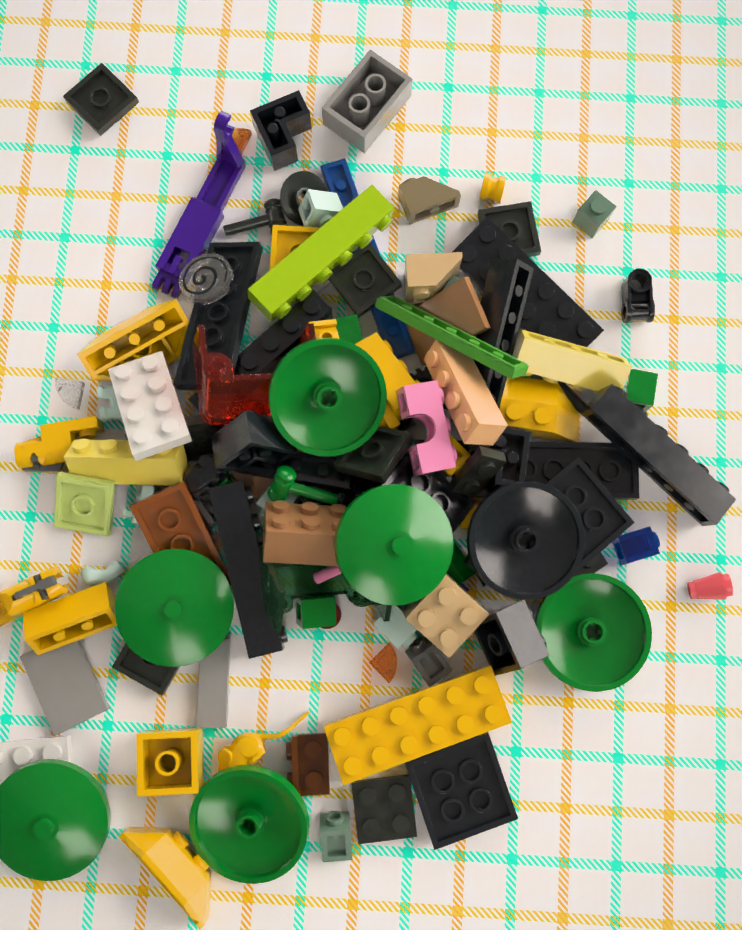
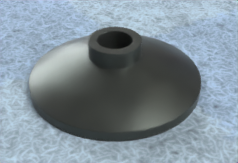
M298 171L288 176L280 191V203L283 212L290 221L300 226H304L298 210L300 206L299 195L304 198L308 189L328 192L323 180L309 171Z

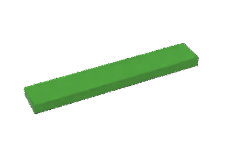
M395 295L377 298L376 308L504 376L514 379L526 375L529 366L525 362Z

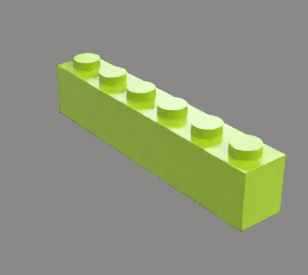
M373 184L370 185L249 287L248 299L270 322L277 317L279 319L283 318L291 310L292 307L290 305L297 299L303 301L312 292L311 287L318 281L320 284L324 283L332 275V269L338 264L340 266L345 265L352 258L353 251L358 247L361 249L365 248L372 241L374 233L378 230L380 232L386 230L393 222L391 218L395 208Z

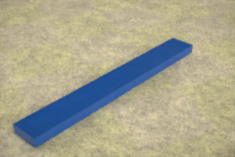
M345 158L320 166L328 192L337 193L343 208L358 196ZM372 235L373 239L370 243L379 253L374 236ZM376 307L372 308L371 313L378 333L382 340L389 342L395 357L399 359L415 354L405 323Z

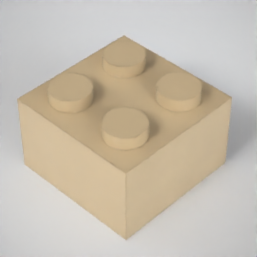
M447 573L431 593L418 601L410 603L403 610L405 619L448 658L453 655L489 615L487 610Z

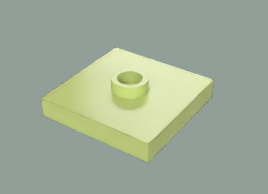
M59 472L56 475L54 527L109 537L112 534L116 481Z

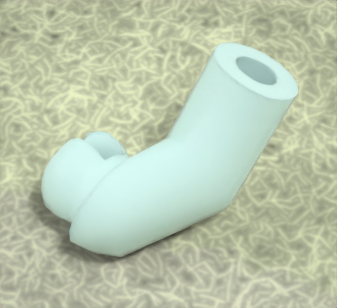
M115 560L105 570L86 566L81 571L82 581L88 586H95L106 582L109 586L126 569L118 560Z

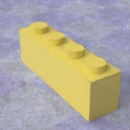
M522 329L512 355L529 366L524 376L539 375L547 382L557 384L558 381L568 383L569 387L579 391H583L584 388L594 390L595 394L600 389L611 384L623 389L632 368L626 358Z
M74 439L64 456L69 473L116 481L115 484L172 486L183 481L184 474L189 469L184 445L135 461L128 440Z

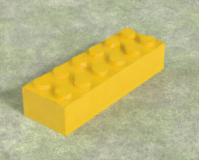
M484 665L435 683L430 687H424L326 723L324 730L344 786L508 725L512 721L491 665Z

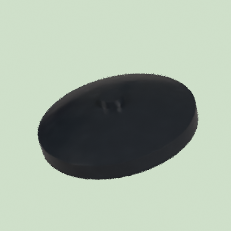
M512 482L493 490L475 509L467 531L468 555L478 576L485 584L498 593L519 600L540 599L564 587L579 568L585 549V530L580 514L574 504L559 490L539 482Z

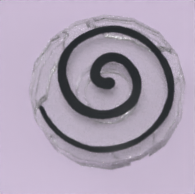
M215 253L200 255L187 263L181 271L179 277L180 290L192 303H213L221 299L229 291V284L234 278L233 270L229 262L221 255Z

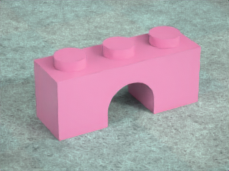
M438 381L407 385L398 389L396 395L401 418H417L425 424L427 429L425 441L408 448L414 476L456 467L457 453L454 445L450 442L449 433L451 425L449 418L444 414V393L442 388L438 386Z

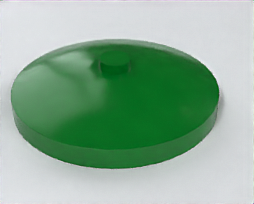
M329 337L306 341L289 351L275 368L268 390L270 414L281 435L297 449L311 455L325 457L351 452L369 440L383 419L387 403L386 383L375 360L359 346L343 339Z
M401 484L377 486L356 497L342 514L337 525L334 540L336 562L346 582L364 598L383 605H406L427 596L443 580L452 560L453 533L446 513L437 501L427 493L415 487Z
M165 549L141 559L123 578L115 600L117 627L128 647L146 661L166 667L190 665L209 656L220 646L228 634L234 614L233 592L224 572L208 557L188 549Z
M594 573L573 576L560 590L543 598L535 616V624L539 633L544 637L546 648L550 654L541 659L542 662L557 679L580 690L600 692L620 687L640 671L650 652L652 627L644 603L633 589L611 576Z
M43 759L21 766L0 785V859L10 869L30 879L56 881L76 875L95 860L109 834L111 811L102 786L88 771L68 761Z
M237 765L217 772L201 787L190 809L189 831L196 851L211 869L223 877L236 882L258 884L283 876L299 861L308 840L309 816L301 795L286 778L261 766Z

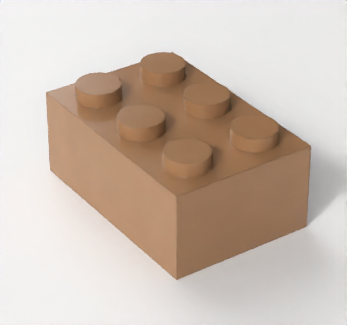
M283 500L265 502L263 562L338 566L334 550L335 533L338 522L347 507L342 504L327 506L317 505L312 502L295 504Z

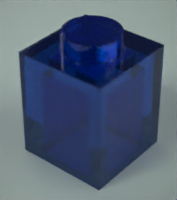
M650 526L620 535L612 542L620 566L660 554L658 535L655 531L652 532Z

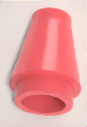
M717 572L693 582H687L690 599L726 600L727 597L733 596L732 581L728 573L722 574Z

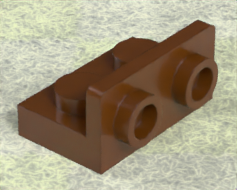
M326 733L293 734L291 742H286V759L292 760V772H287V780L297 789L301 796L330 795L329 751Z

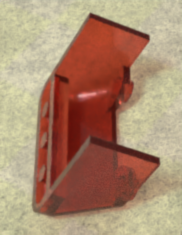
M308 323L298 341L299 345L316 339L314 323ZM198 325L193 341V354L199 411L202 419L212 425L229 424L246 410L271 416L268 405V390L273 373L234 375L232 362L226 355L222 353H207L204 325Z

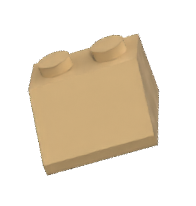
M462 252L406 254L404 269L405 301L418 307L441 292L453 275L458 277Z

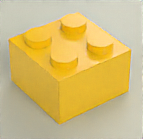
M203 728L145 730L136 734L137 797L199 793L204 785Z

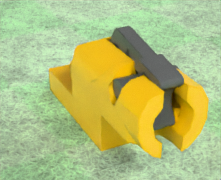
M97 416L40 425L41 437L15 444L16 465L25 472H60L66 463L64 456L74 439H78V437L80 439L97 437L96 434L105 432L104 422Z
M51 567L0 591V627L22 618L23 612L45 605L68 592L67 584L61 585L56 581L64 577L58 567Z

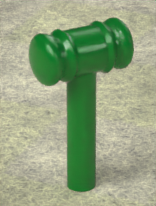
M280 466L277 469L274 480L267 491L268 498L273 502L277 500L285 501L289 493L330 505L336 504L338 501L337 494L294 482L296 472L289 466Z

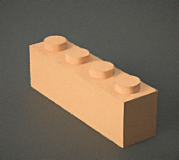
M435 340L427 352L424 361L433 380H437L438 386L443 390L444 403L464 444L494 445L508 425L474 360L452 347Z

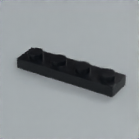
M300 452L280 465L256 460L242 471L237 472L274 479V475L280 466H289L296 472V479L294 480L296 483L349 492L352 475L337 472L334 466L335 458Z

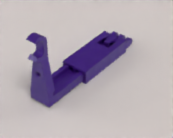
M224 111L218 113L213 128L217 140V160L196 198L191 197L155 265L158 274L153 281L152 288L159 290L162 283L165 282L162 287V293L168 295L174 286L171 297L175 299L179 298L184 289L183 276L188 266L195 260L204 257L207 252L209 243L212 242L224 219L223 210L246 168L245 161L232 137L235 127L228 125L231 115ZM182 251L190 253L183 268H178L180 262L183 263L184 261L179 256ZM202 260L197 261L189 268L185 277L186 285L189 286Z

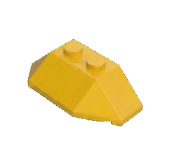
M176 299L149 307L103 332L78 352L77 356L92 379L112 382L108 371L109 368L159 351L163 352L168 365L180 357L189 320Z
M507 377L499 408L508 425L506 428L531 431V437L577 442L580 415L558 383L554 384L544 380L524 377L514 379Z
M129 827L119 836L121 841L126 844L191 918L194 924L201 929L209 918L211 887L209 865L198 853L194 854L188 847V839L178 830L175 832L172 828Z

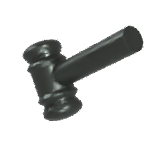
M272 198L264 203L265 215L224 225L225 235L229 236L269 225L272 235V225L287 226L280 199Z

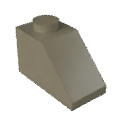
M425 176L417 179L409 178L399 185L398 198L409 225L459 207L461 198L459 190Z

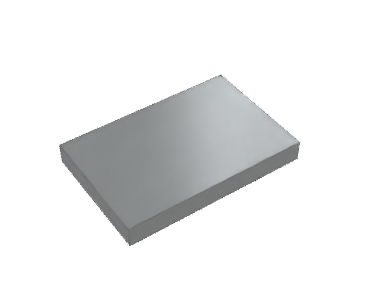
M80 640L41 655H37L31 650L20 656L54 736L110 709Z

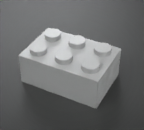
M370 49L322 107L323 125L365 154L411 97L413 78Z

